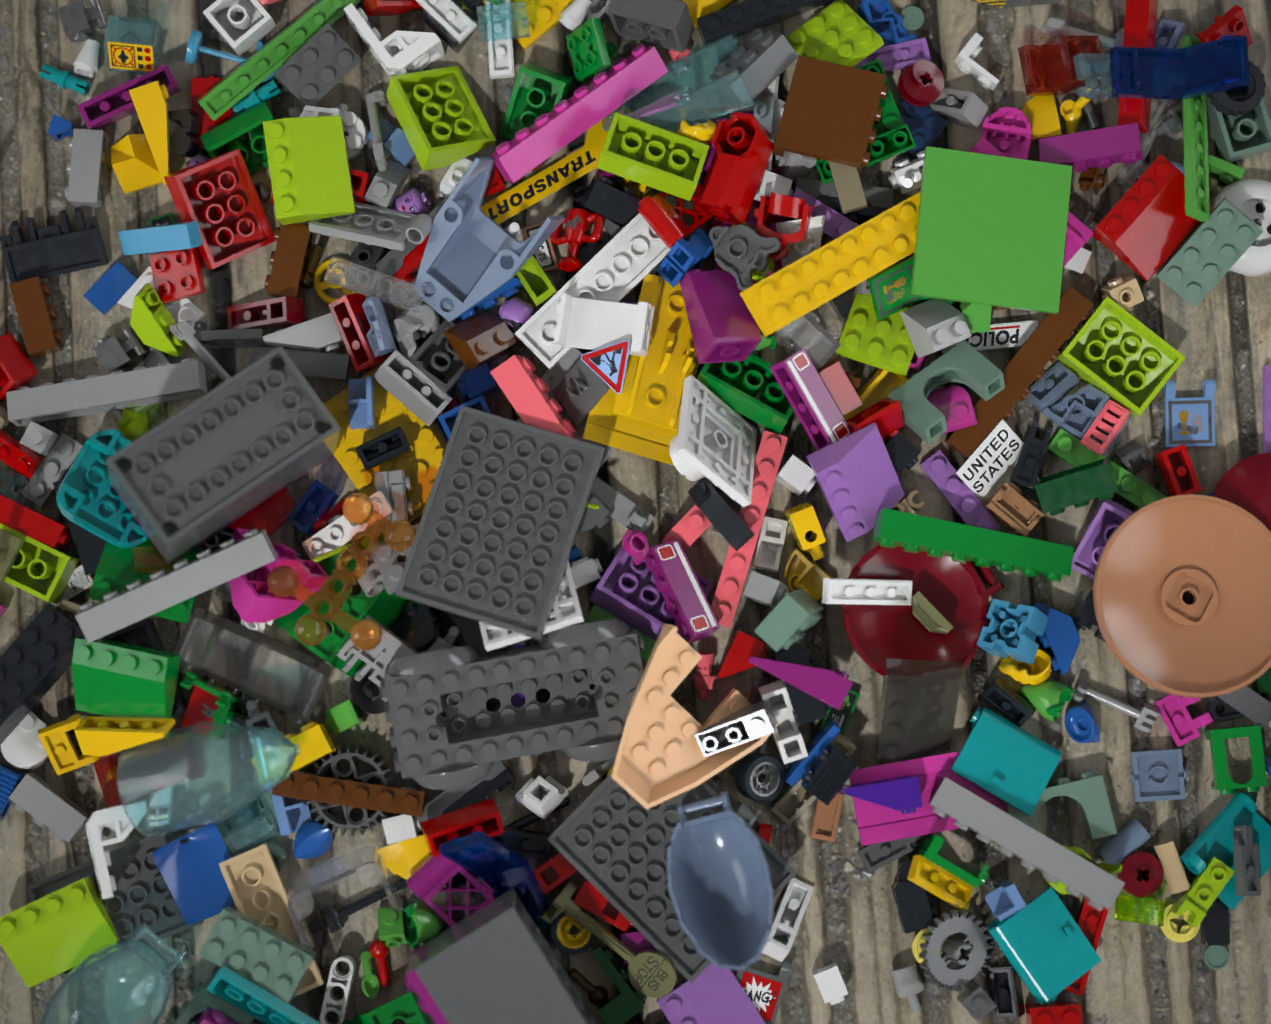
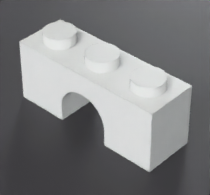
M782 680L758 687L761 700H768L777 720L778 726L772 733L784 764L808 757L802 735L792 712L793 708L787 689Z

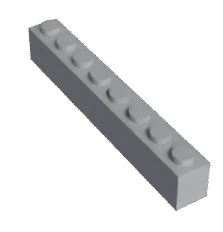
M188 358L176 364L164 362L159 363L158 367L148 368L140 366L134 368V371L129 372L116 370L110 372V375L105 376L92 374L86 376V379L81 380L69 378L57 384L45 382L40 383L39 387H17L15 391L6 392L8 421L19 427L29 425L31 421L43 423L204 396L208 393L205 366L196 359Z
M257 528L251 529L243 533L244 538L238 541H234L233 538L219 544L220 549L213 552L210 549H206L196 554L197 559L190 562L187 559L175 563L173 565L174 569L168 572H164V569L149 575L150 580L143 583L141 580H136L126 586L127 590L118 593L117 590L105 594L103 596L104 600L96 604L92 600L81 605V610L75 617L88 643L275 561L277 554L265 529L260 531Z
M946 777L943 778L929 802V805L933 807L931 811L944 819L946 815L955 820L954 825L966 832L968 828L977 833L976 838L988 845L990 842L1000 846L998 851L1009 858L1015 855L1022 859L1021 865L1031 871L1037 868L1044 873L1043 878L1055 885L1059 881L1067 886L1065 891L1077 898L1081 894L1089 899L1087 904L1099 911H1102L1103 908L1106 910L1111 909L1125 884L1123 881Z

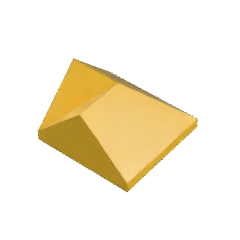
M128 134L111 147V164L124 194L163 183L145 134Z

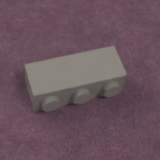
M74 129L73 136L69 138V149L72 153L71 160L67 162V173L70 176L69 184L65 186V198L73 206L103 208L109 136L103 130Z
M397 350L388 357L372 377L427 426L437 418L452 400L449 395Z
M27 773L9 797L14 802L13 806L22 813L27 811L34 817L32 820L42 828L47 826L54 832L52 835L63 843L75 841L91 816L35 773Z

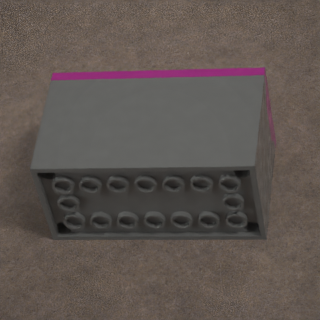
M280 345L106 459V465L112 487L168 565L171 566L332 457L336 451L341 428Z
M511 888L494 899L490 904L469 915V917H465L453 927H449L410 952L404 981L411 992H417L420 997L418 1003L425 1014L430 1013L434 1019L432 1024H598L514 888Z

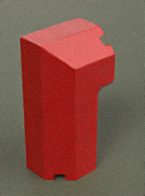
M740 112L730 115L732 118L728 121H720L711 140L716 148V152L694 205L702 214L709 217L711 212L716 215L715 220L735 226L745 223L774 148L772 135L755 116Z

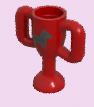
M574 208L568 211L567 216L563 215L566 219L550 235L551 242L555 245L569 244L568 254L559 260L558 267L572 273L579 272L582 269V264L577 259L579 246L583 242L592 243L598 241L602 236L604 227L603 215L599 213L591 214L586 210ZM595 221L592 235H588L590 223ZM566 223L565 235L560 237L562 224Z

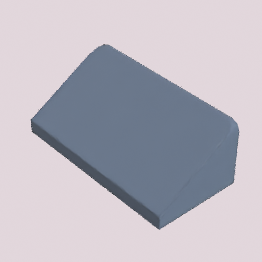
M1058 361L1038 382H1035L1030 387L1031 391L1026 398L1042 413L1045 408L1056 405L1079 383L1077 375L1062 362Z

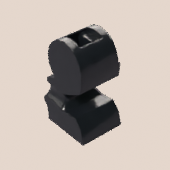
M189 108L168 111V119L182 126L170 136L171 148L174 152L186 158L196 156L200 145L195 137L200 135L199 126L202 122L198 117V113Z

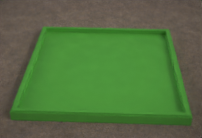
M927 146L924 152L910 295L1057 314L1059 312L1073 166Z

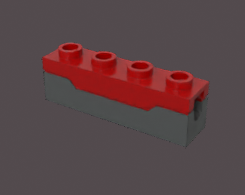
M447 197L428 214L433 222L435 216L448 199ZM430 233L421 244L405 242L404 251L390 250L376 264L378 270L398 290L401 287H408L415 278L413 276L419 271Z

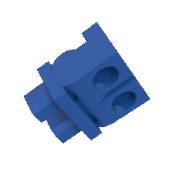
M698 228L687 242L683 238L677 240L667 254L668 256L665 257L656 270L673 288L682 281L687 272L700 269L713 251V242L709 237L710 230L703 232Z

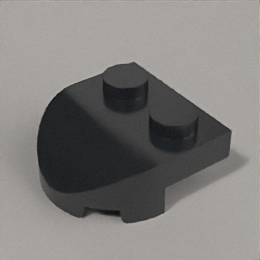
M409 601L405 604L403 612L390 626L389 630L417 651H427L439 636L440 629L437 628V624L441 617L427 605Z

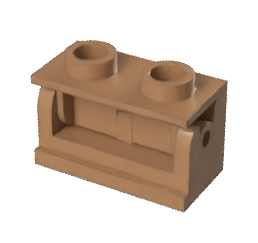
M1005 483L984 507L1014 534L1026 537L1038 523L1039 518L1044 516L1040 511L1042 508L1031 499L1027 501L1021 496L1023 492L1016 485Z

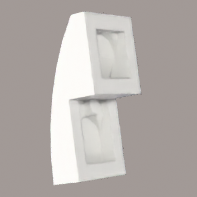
M764 516L753 568L778 572L788 521Z

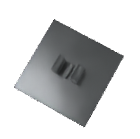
M580 358L552 392L574 421L580 424L610 387Z

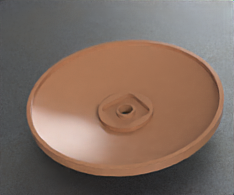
M1194 494L1163 498L1137 510L1125 519L1105 544L1097 563L1093 583V600L1097 622L1104 640L1117 660L1131 674L1145 684L1171 695L1190 698L1214 697L1236 691L1252 683L1270 668L1271 532L1252 514L1231 502L1216 497ZM1185 591H1189L1193 595L1194 600L1191 605L1184 603L1182 599Z

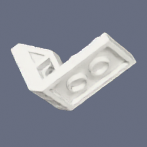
M351 3L344 8L350 24L390 78L395 75L423 71L445 55L441 40L435 33L396 30L382 40V36L375 27L370 29L369 19L360 7L356 10Z
M146 799L94 811L85 823L101 899L113 897L112 891L117 890L114 875L109 876L107 866L111 865L109 851H103V846L125 840L148 810ZM105 827L110 829L108 837L104 835L103 828Z

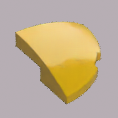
M1052 91L1038 94L1024 104V108L1021 111L1031 124V143L1035 142V140L1062 135Z
M798 548L791 554L784 572V577H787V585L790 588L789 593L803 588L817 602L822 598L823 578H833L815 561H810V558Z
M424 835L378 849L387 868L394 875H399L406 880L431 856Z

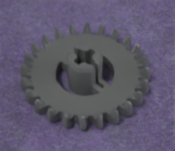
M963 909L959 912L951 910L949 914L942 913L941 919L936 917L934 919V926H927L929 933L922 935L925 942L920 943L919 947L924 950L919 953V958L924 959L920 967L926 969L924 976L930 978L929 981L932 985H937L938 989L946 990L949 993H952L954 990L961 993V985L963 988L970 990L969 981L979 984L975 977L976 974L986 977L981 967L991 968L984 960L986 958H994L993 955L986 952L987 949L994 948V945L986 942V940L993 937L991 934L984 933L985 930H988V926L980 925V923H983V919L976 917L972 912L967 913ZM953 933H962L964 935L959 940L950 938L945 941ZM951 961L960 964L957 968L946 967Z

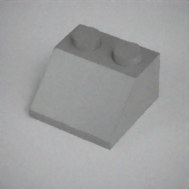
M933 298L900 312L918 358L972 337L963 313L945 300Z

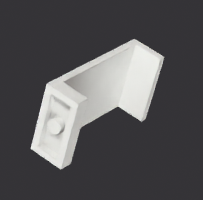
M562 293L561 300H558L557 303L558 321L553 327L554 342L562 347L597 350L624 340H630L629 355L647 357L655 307L647 302H638V305L575 298L567 293Z

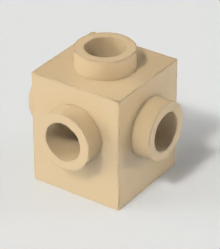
M1116 277L1109 280L1107 286L1101 288L1103 292L1102 301L1108 296L1127 312L1132 311L1134 305L1144 301L1138 282L1134 277Z

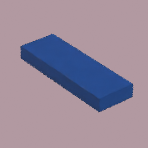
M830 718L807 745L808 757L794 761L785 771V781L788 784L794 786L800 780L805 770L811 767L817 760L816 757L820 750L824 747L827 748L841 732L836 721Z

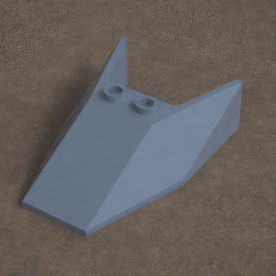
M493 157L475 158L435 216L413 288L415 294L448 322H452L510 281L566 219L562 215L548 217L539 231L525 241L519 242L482 211L481 205L495 159Z

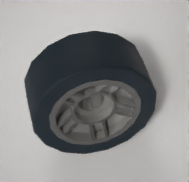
M752 753L744 757L739 763L735 774V783L738 791L744 797L757 802H769L782 791L785 783V772L782 764L776 758L763 753Z

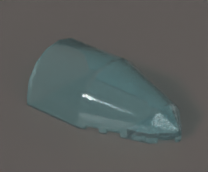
M211 722L191 724L169 730L163 738L122 750L117 767L119 795L125 813L134 828L145 837L159 838L229 819L240 809L251 804L256 798L264 795L286 780L290 775V768L296 756L300 754V747L284 737L283 733L276 728L238 726Z

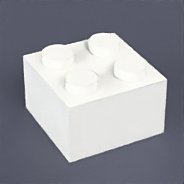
M216 0L203 11L208 21L238 56H241L276 27L272 17L257 0Z

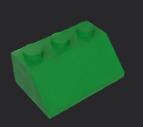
M265 101L200 137L211 158L240 149L248 172L252 175L269 165L263 122L275 119Z

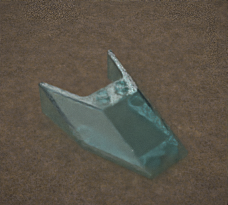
M732 34L666 65L668 70L666 74L602 119L603 129L609 131L615 112L659 128H680L682 120H686L692 126L755 105L738 70L713 82L709 78L714 73L715 67L725 62L731 56L732 51L738 47Z

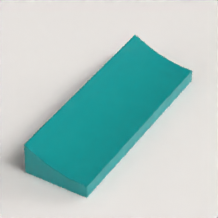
M225 966L218 969L206 989L263 1024H321Z

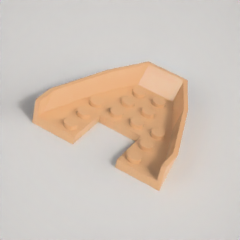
M666 623L663 624L633 695L611 776L646 809L697 787L762 745L771 734L769 733L704 757L694 734L752 704L736 689H732L703 725L679 705L670 695L702 656L676 632L678 630L676 626Z

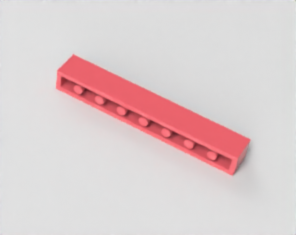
M765 430L754 461L751 504L745 507L741 506L739 510L755 535L738 551L734 550L729 544L711 603V609L718 624L726 628H731L788 439V437Z

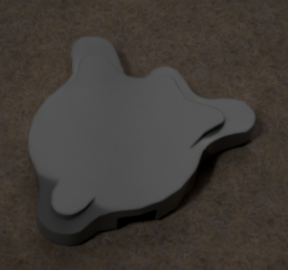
M739 224L732 227L715 226L709 233V237L713 242L717 264L735 277L737 286L742 292L752 286V270L765 271L768 256L781 248V242L777 238L761 237L747 225Z

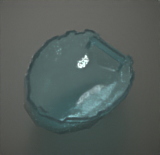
M144 923L130 939L116 940L102 946L76 965L48 1001L40 1024H157L165 1012L172 989L170 972L180 963L185 954L182 951L177 952L151 932L148 929L149 926ZM142 937V938H143L145 941H147L149 944H147V943L141 941L140 938ZM157 950L168 957L170 961L168 962Z

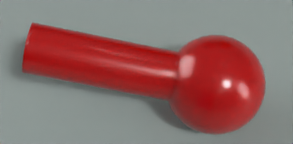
M343 499L325 517L314 519L311 523L312 533L315 535L328 526V521L344 513L350 506V503Z
M377 938L371 942L369 951L376 958L380 984L383 987L391 984L386 960L389 947L386 946V941H380Z

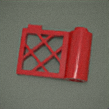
M699 183L691 198L693 210L682 208V198L677 197V206L670 205L664 197L674 195L663 191L653 197L649 194L638 203L640 208L637 211L669 249L674 246L677 240L680 238L684 239L715 216L710 212L708 217L694 206L702 187ZM682 214L693 216V224L690 227L682 220Z

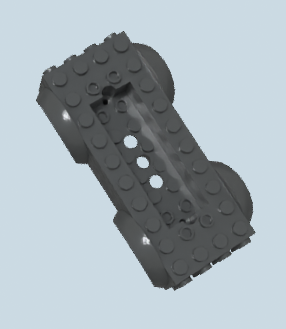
M611 619L569 626L545 633L541 641H539V645L479 655L472 646H463L430 651L393 660L388 670L385 671L384 678L380 679L382 697H388V703H385V714L387 723L392 722L393 727L389 728L391 746L397 747V752H394L396 772L401 771L402 779L412 777L424 788L447 790L478 782L491 771L495 761L560 749L568 757L584 762H598L616 758L632 698L646 667V661L643 659V656H640V651L644 650L642 636L639 635V632H635L632 626L628 627L621 619ZM542 688L550 692V698L545 703L538 702L535 697L536 692ZM516 693H521L525 696V702L521 706H515L511 703V697ZM497 698L501 703L499 710L495 712L489 711L486 708L487 700Z

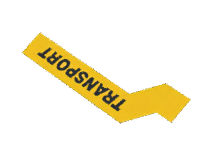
M624 104L589 128L584 147L482 205V211L499 225L595 169L615 112L633 118Z

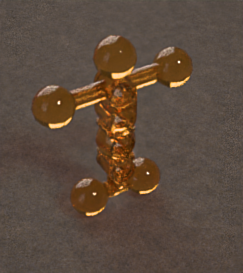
M355 493L344 500L342 507L344 517L349 523L354 525H362L364 523L369 525L365 531L357 532L353 536L351 545L347 546L348 550L338 556L336 570L333 569L331 571L333 575L328 576L317 594L299 583L297 572L287 565L274 568L269 573L267 579L268 587L274 595L278 597H288L291 595L310 607L312 614L302 616L295 626L298 640L308 646L316 645L325 638L327 626L324 620H330L350 633L353 645L359 650L370 651L380 644L382 631L375 621L371 619L358 621L342 611L341 608L351 594L352 585H356L357 582L355 581L366 574L367 560L371 561L372 558L370 556L378 551V537L381 533L384 534L387 546L395 551L409 549L416 536L413 525L408 521L401 519L392 522L374 510L373 502L367 495ZM368 537L370 539V546L366 550H362L361 541ZM351 559H355L357 566L353 571L349 572L347 564ZM341 580L343 588L339 593H335L334 584L336 581ZM327 601L329 611L322 615L320 606L323 602Z

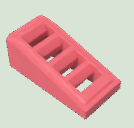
M1108 400L1080 441V444L1102 456L1129 420L1130 411L1114 401ZM1104 420L1108 421L1109 423L1113 424L1114 427H1111L1110 425L1104 423L1103 421H1104ZM1099 428L1105 431L1106 433H1108V436L1099 432L1097 429ZM1094 436L1103 441L1102 445L1091 439V437Z

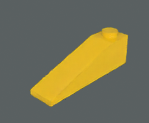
M158 80L131 89L129 93L163 184L167 185L164 176L170 174L168 104L166 99L170 97L165 84L160 85Z
M86 716L74 731L82 754L100 757L163 738L176 722L174 718Z

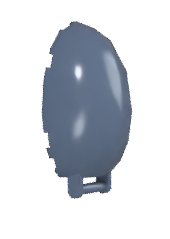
M724 791L716 797L686 805L683 803L677 804L681 823H678L673 830L674 833L668 848V886L681 927L687 936L691 938L697 947V951L717 967L743 970L760 958L770 937L774 899L769 866L759 840L745 821L732 811L728 793ZM722 805L724 807V812L688 821V814Z

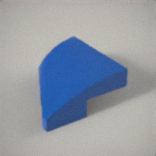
M863 0L857 7L858 15L882 37L884 45L881 47L917 39L914 33L911 35L902 24L904 20L893 11L892 5L888 0Z

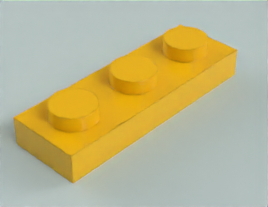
M921 855L913 856L908 880L959 910H968L974 888L972 885Z

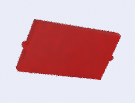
M214 76L209 78H192L191 110L197 112L199 119L202 121L199 126L200 135L195 137L199 142V149H206L200 136L232 119V107L213 121L197 102L198 99L224 78H214Z

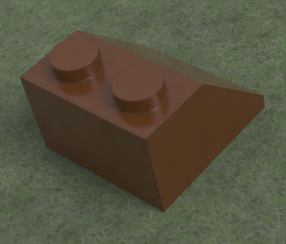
M484 311L443 332L470 374L508 354L518 343L505 321Z

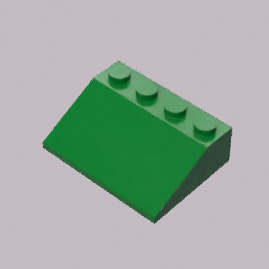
M150 538L133 548L117 547L106 541L88 598L100 602L104 600L103 596L114 590H117L118 593L127 590L126 586L136 580H141L142 583L150 580L149 575L164 569V572H168L174 569V564L168 565ZM194 549L177 562L187 559L188 562L197 559L196 554L202 551ZM197 595L155 613L153 616L189 625Z
M86 637L76 638L72 658L76 710L109 717L171 718L181 655L103 638L88 643Z

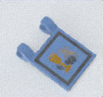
M1173 380L1167 381L1162 387L1164 395L1165 447H1177L1185 444V447L1215 446V380L1202 381L1203 397L1175 398L1176 382Z

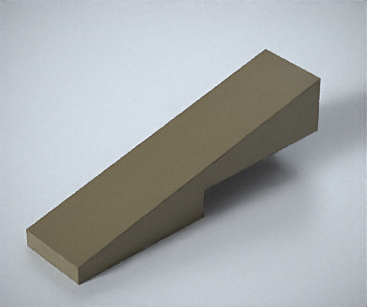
M828 161L842 213L845 214L866 208L867 202L857 168Z

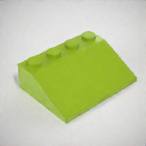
M458 65L391 77L386 97L423 171L446 167L495 144L496 139Z
M341 116L295 117L263 122L276 219L282 225L356 213Z
M1107 296L1085 324L1077 331L1074 338L1065 346L1057 359L1087 383L1109 395L1110 400L1128 409L1132 418L1135 419L1144 412L1186 357Z
M91 876L76 881L0 917V944L28 988L122 945Z

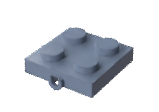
M1182 749L1130 752V782H1132L1134 802L1186 799L1184 779L1187 778L1186 769H1183Z

